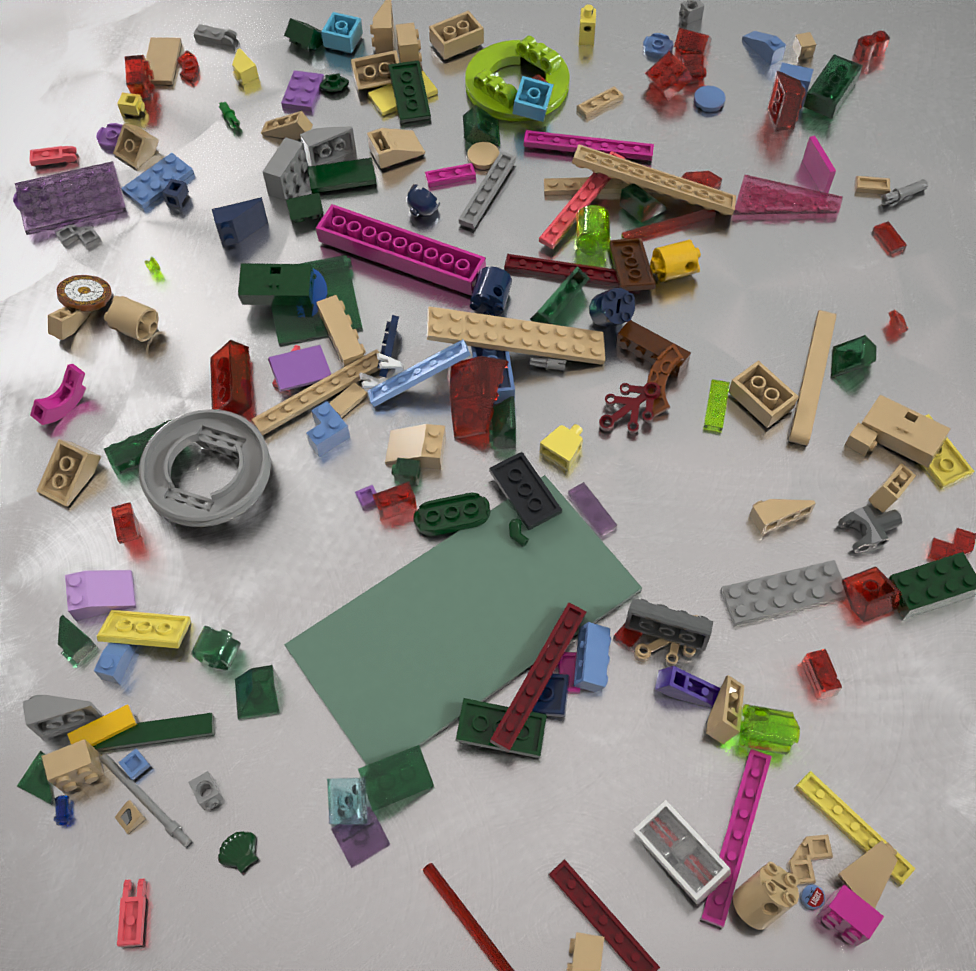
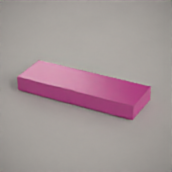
M469 163L426 171L425 178L428 188L476 179V173L473 164Z

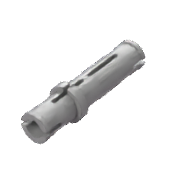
M922 179L905 187L895 188L892 192L881 195V198H884L881 199L883 205H887L894 201H901L904 197L926 190L928 186L924 185H927L928 182Z

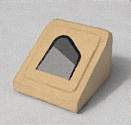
M130 799L115 816V819L127 834L146 819Z

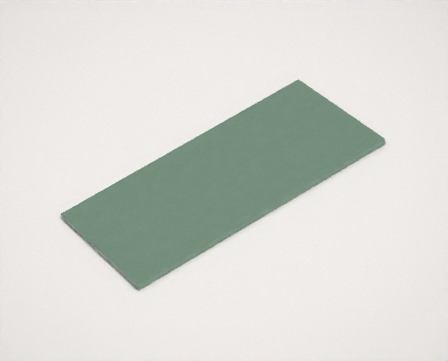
M545 475L541 479L562 508V513L529 531L522 522L521 533L529 539L524 547L509 535L510 521L516 518L520 519V517L507 499L491 510L490 516L484 524L456 532L284 644L374 777L383 773L460 718L463 698L484 702L531 669L568 602L586 611V615L579 626L580 628L588 622L595 624L642 591L641 585ZM579 628L577 629L573 638L578 636Z

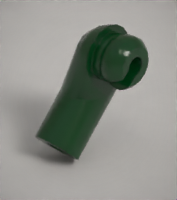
M518 518L512 519L509 523V535L524 547L529 539L521 533L522 521Z

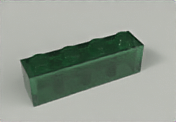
M577 266L530 320L532 322L551 324L590 278Z
M167 420L156 427L148 428L142 433L129 436L123 441L113 443L109 447L104 448L115 474L118 475L139 466L142 453L149 440L162 426L171 420Z

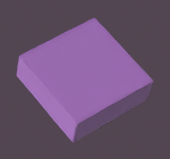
M373 484L355 492L363 510L381 503Z

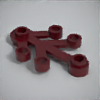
M648 382L644 386L629 385L628 383L621 384L620 393L622 395H629L630 392L640 395L632 398L607 394L605 396V403L608 406L623 404L625 406L613 415L606 414L601 416L599 419L600 428L604 431H610L613 429L616 421L631 411L630 422L627 425L628 431L630 433L638 432L640 404L646 400V410L642 414L643 420L647 423L653 421V403L660 396V386L655 382ZM628 387L629 389L628 391H623L622 388ZM649 390L655 391L653 394L648 393ZM613 398L614 401L608 402L607 399ZM650 414L651 418L647 419L645 418V415ZM609 422L610 425L606 427L604 426V423ZM636 425L637 427L636 429H631L630 426Z

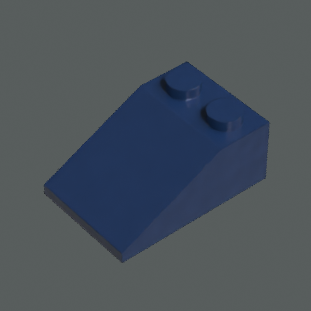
M262 197L212 209L222 247L240 243L268 223Z

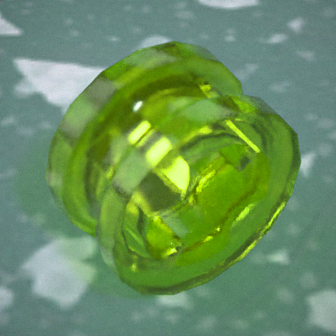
M150 257L149 261H144L152 274H155L156 270H161L160 265L153 257Z

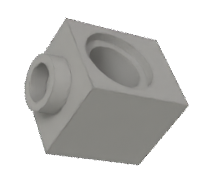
M700 0L684 1L681 3L679 16L687 24L702 19L704 5Z
M209 771L188 782L198 804L203 810L216 807L219 801L223 799ZM207 788H211V793L208 796L203 797V791Z

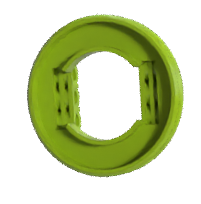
M530 35L526 36L523 40H508L495 43L479 51L469 62L465 73L466 92L471 102L487 115L506 121L533 120L512 114L518 91L512 84L505 83L501 77L494 76L493 74L502 67L520 65L521 57L545 71V82L553 84L551 98L546 111L547 115L558 108L567 96L570 80L567 64L555 50L547 47L544 43H537Z

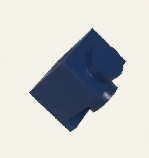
M171 179L162 194L167 205L182 208V202L189 193L186 182Z

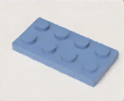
M170 153L121 189L127 197L144 210L163 196L162 192L171 179L184 181L194 174L193 168L179 157Z

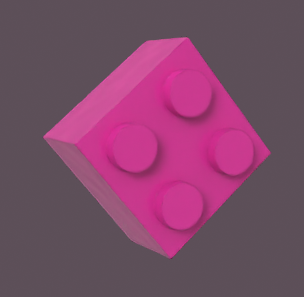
M842 885L831 894L818 913L822 918V922L827 927L835 928L842 934L841 937L847 943L855 944L856 946L869 940L884 918L880 912L845 885Z

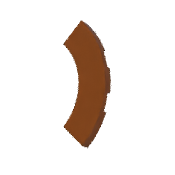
M674 343L658 356L648 375L647 383L655 382L661 389L660 396L653 403L652 412L654 417L670 409L665 393L666 382L673 368L684 360ZM654 390L648 391L649 394H653L655 392Z

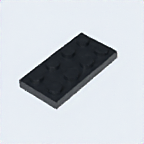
M523 452L489 468L490 474L528 531L562 513V508Z

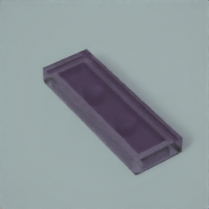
M584 482L568 491L570 498L600 537L617 528L616 522Z

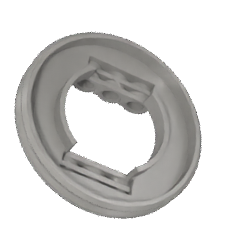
M217 409L193 411L169 421L149 440L140 459V485L148 502L164 518L177 524L192 527L218 525L244 513L261 496L270 475V455L262 434L246 418L229 411ZM194 442L202 448L216 450L225 455H233L239 459V467L233 479L223 488L210 493L212 499L175 488L171 480V467L174 459L185 447Z

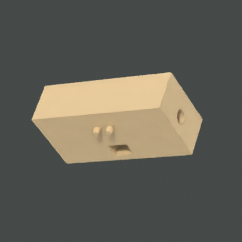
M879 395L862 421L864 426L879 433L876 438L879 444L926 467H929L951 429L882 395Z

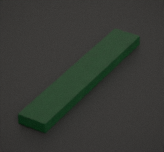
M205 713L139 722L137 725L93 747L97 751L211 736L214 735L213 714Z

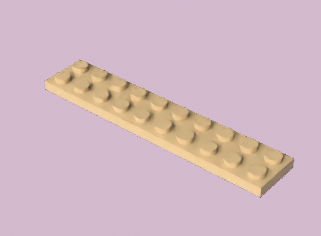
M578 145L573 157L572 164L579 168H587L594 173H603L610 178H618L625 183L639 185L643 189L649 188L655 190L658 194H667L674 199H682L692 205L698 204L707 210L719 211L723 215H733L736 195L582 145Z
M430 306L427 310V340L455 344L464 339L467 346L601 365L605 362L603 332Z

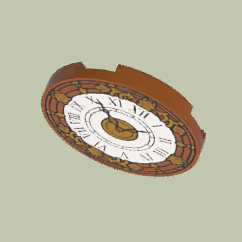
M92 275L68 277L62 280L56 289L57 299L63 306L77 308L81 311L100 309L106 306V303L112 298V290L109 283L102 278Z

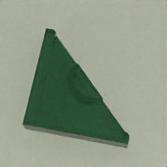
M40 751L17 787L53 805L51 783L47 780L42 756L45 753Z

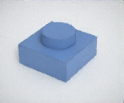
M137 748L118 762L132 780L150 767V764Z

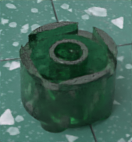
M204 626L191 655L201 663L203 659L209 662V667L226 671L228 668L230 669L241 642L233 639V634L228 630L221 629L219 632L212 627Z

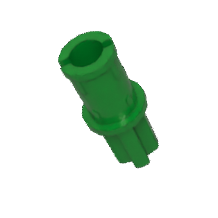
M220 102L219 109L223 113V118L229 122L231 128H237L235 122L239 127L240 121L236 118L234 110L229 107L227 102Z

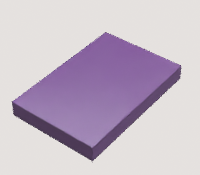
M321 345L268 358L280 392L314 384L331 375Z

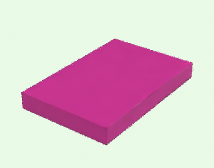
M810 136L802 161L822 196L828 195L836 170L816 136Z

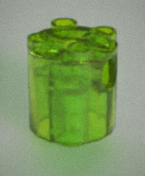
M598 205L585 206L576 214V246L586 256L591 257L610 249V216L604 207Z
M750 704L743 705L742 716H744V721L741 720L739 747L788 755L791 746L794 743H798L800 737V726L793 712Z

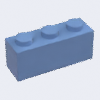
M591 622L579 628L574 687L592 692H597L606 687L608 682L607 666L610 661L608 653L611 644V628Z

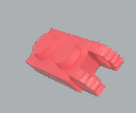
M74 146L30 150L29 163L31 166L64 161L67 163L75 162L77 160V150Z
M145 878L138 880L137 896L131 897V879L124 881L123 895L120 899L118 947L143 945L146 903Z

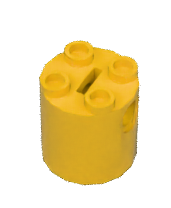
M691 240L654 248L650 267L661 282L700 272L698 258H700L701 253L698 247L695 248Z

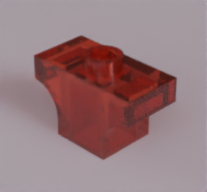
M131 502L111 507L119 544L142 537L139 522Z

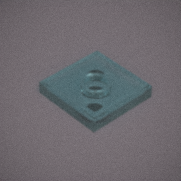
M365 777L327 779L329 824L368 823Z

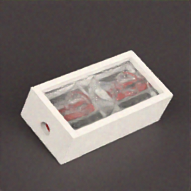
M667 800L633 829L638 840L697 905L731 875L728 865Z

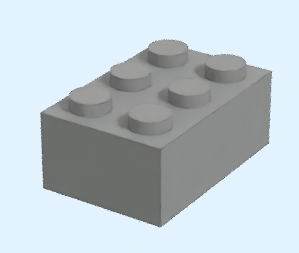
M285 137L262 171L268 195L286 200L292 194L295 185L300 182L301 176L308 169L303 142Z

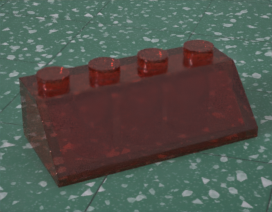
M230 339L210 357L212 409L242 415L252 407L248 346Z

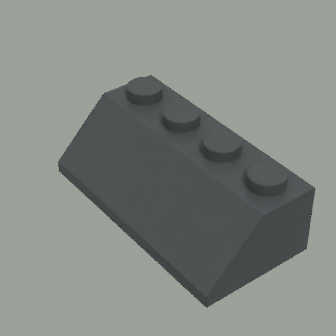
M632 598L625 623V628L702 651H705L713 627V621L707 617L693 616L684 610L676 611L669 609L663 604L655 605L642 598Z

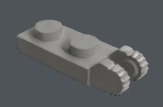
M199 24L193 33L195 39L230 46L234 43L233 39L235 40L238 35L231 29L224 30Z

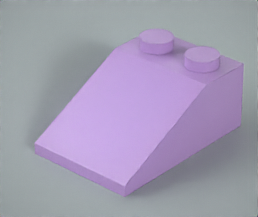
M91 570L65 575L68 612L75 621L107 614L111 610L121 611L136 607L131 570Z

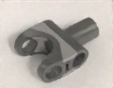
M865 506L842 517L838 521V525L840 528H854L861 533L862 540L852 546L855 553H861L886 544L889 541V537L885 531L901 526L902 517L895 509L875 516L870 506Z

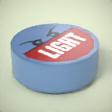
M808 885L801 892V902L808 909L816 910L825 902V894L817 885Z

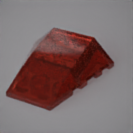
M479 356L459 361L449 367L447 379L454 438L458 439L487 433L494 412L492 408L493 403L497 401L499 396L497 393L499 384L503 383L504 376L502 374L504 368L508 367L509 362L507 360Z

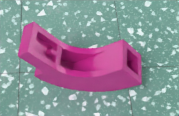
M67 364L60 387L46 398L35 399L30 416L41 425L50 424L65 417L76 407L85 393L86 387L82 385L85 372L74 364Z

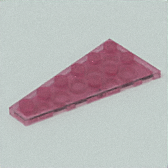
M744 174L733 215L839 213L843 196Z

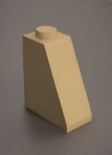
M880 841L840 872L838 876L849 889L875 908L898 861L895 857L897 852L888 842L885 844L883 841Z

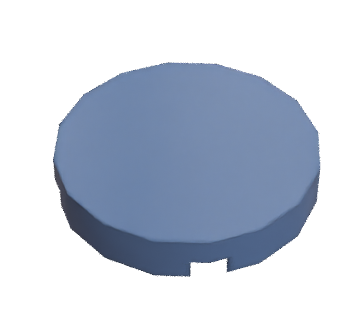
M654 33L649 37H645L643 50L650 57L664 58L672 53L673 41L665 34Z
M703 86L696 90L694 104L697 108L698 106L702 108V111L715 112L724 106L726 96L720 88Z

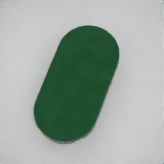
M473 492L435 499L421 504L419 509L415 511L413 520L416 529L428 536L478 527L488 520L491 512L490 504L487 498Z

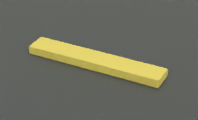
M811 771L795 786L805 798L864 853L880 841H883L885 844L887 843ZM897 852L895 857L898 861L890 878L901 886L916 868Z

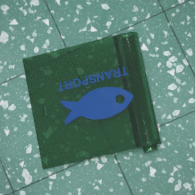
M346 255L299 263L311 264L314 271L312 306L271 305L279 345L328 336L329 334L319 315L316 302L337 295L339 301H343L346 309L344 312L346 315L349 314L352 321V329H363L349 269L352 268L351 258H347Z

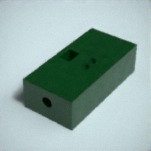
M241 263L238 297L242 305L312 306L314 271L311 264Z

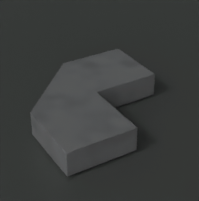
M68 225L55 232L63 246L80 239L86 249L102 242L93 227L85 226V228L76 225Z

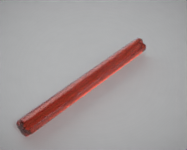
M704 209L622 232L621 238H642L715 217L716 211Z
M427 864L423 868V873L498 971H515L434 864Z

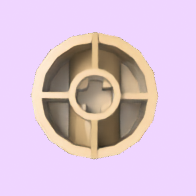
M115 296L112 299L109 310L104 315V321L107 322L111 329L144 342L150 339L157 330L159 316L154 308L125 296Z
M768 862L735 890L733 904L737 914L750 927L758 930L766 929L797 904L799 899L798 879L794 874L788 873L775 863Z

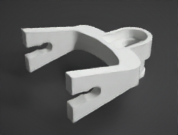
M378 353L377 359L381 360L379 363L380 369L391 370L386 378L382 377L379 379L361 372L359 374L360 379L366 380L362 382V387L373 388L405 371L404 365L396 359Z

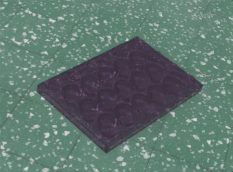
M113 161L15 183L26 235L127 212Z

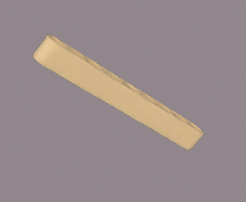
M818 310L790 431V442L805 446L809 444L837 316L835 313Z

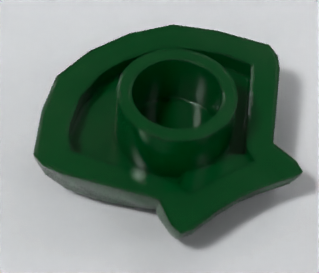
M340 73L325 75V79L320 83V88L329 92L342 90L349 85V80L340 76Z
M240 831L230 835L221 844L218 855L219 863L237 867L241 873L247 866L258 860V857L254 854L255 834Z

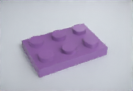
M294 70L281 102L282 108L312 112L321 89L320 83L324 80V74Z

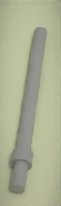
M107 754L102 755L100 761L164 825L165 831L171 837L174 836L184 847L188 846L191 840L181 830V826L175 820L172 821Z

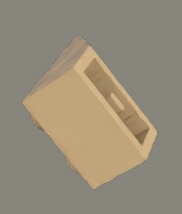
M380 128L367 133L369 149L380 169L425 154V150L412 130Z

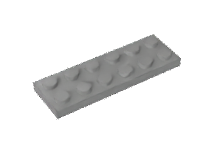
M835 560L723 586L720 589L734 626L848 599L850 596Z

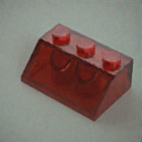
M776 71L767 106L775 131L794 129L798 121L799 110L802 108V100L806 93L800 80L780 71Z

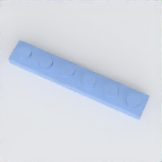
M464 339L369 389L368 394L371 404L375 407L471 356Z

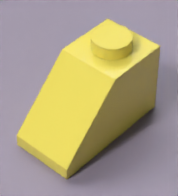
M240 48L237 49L232 63L234 70L232 74L236 80H239L244 85L259 76L255 63Z

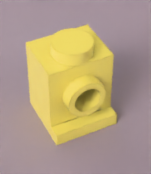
M122 92L117 103L121 116H125V114L139 115L140 111L143 112L145 109V104L139 94Z

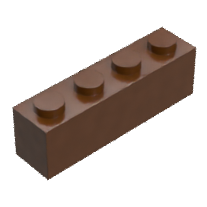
M630 320L619 331L616 344L654 365L658 356L667 347L672 345L673 342ZM676 345L684 360L673 368L670 375L678 378L688 365L691 352Z

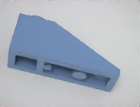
M758 31L742 36V39L770 66L783 60L786 44L777 36Z
M109 643L103 650L94 672L100 679L120 685L138 645Z

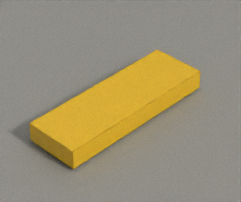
M127 704L67 735L71 744L85 739L92 746H95L137 725L130 706Z

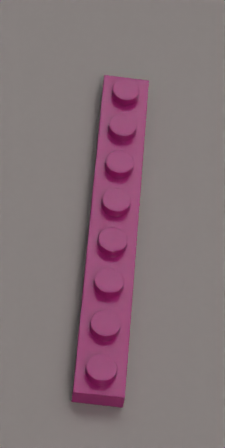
M526 130L524 137V147L576 152L578 145H582L607 154L613 151L624 158L652 161L654 144L529 130Z
M753 749L749 751L719 857L730 868L731 875L707 897L700 919L721 928L725 925L772 758L770 755Z

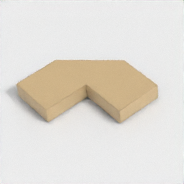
M828 834L806 836L788 861L789 873L794 874L798 879L797 886L816 883L812 866L813 860L833 858Z

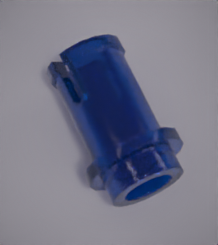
M67 795L55 798L56 816L53 820L58 826L68 825L72 819V815L69 812L70 798Z

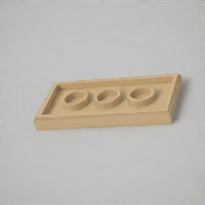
M150 38L141 76V83L143 85H173L182 43L181 38Z

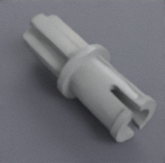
M531 355L530 365L544 367L546 370L550 368L564 371L566 360Z

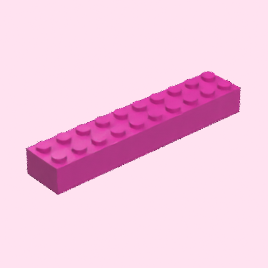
M331 204L316 227L319 242L471 296L479 271L486 267V257Z

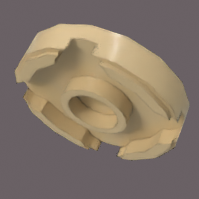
M479 142L468 149L467 159L477 169H490L500 152L492 143Z

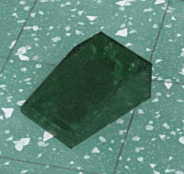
M419 745L358 769L373 811L434 786Z

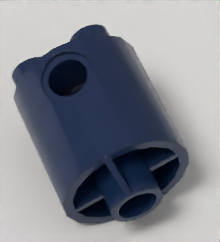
M489 266L482 268L478 273L473 289L470 308L485 315L498 316L502 314L512 285L510 274L499 267Z
M613 288L597 294L589 305V314L592 321L601 327H612L630 321L635 311V297L632 293L622 288Z

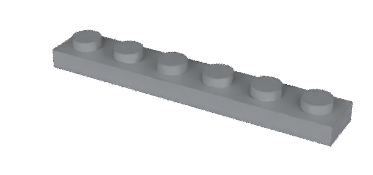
M500 152L461 214L459 224L472 229L475 228L516 162V156Z

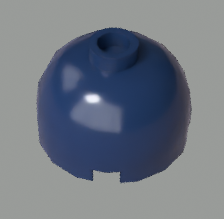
M413 184L406 198L410 213L416 217L418 215L422 217L432 215L440 206V202L436 203L437 198L424 187L420 190L417 188V184Z

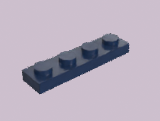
M392 315L391 321L386 323L385 332L388 333H384L382 343L385 345H382L380 351L381 354L388 357L392 356L399 316ZM381 360L378 361V366H377V368H379V369H380L379 363L381 362ZM380 369L379 376L386 378L388 369Z

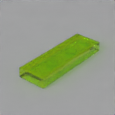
M711 380L703 428L722 431L730 382Z

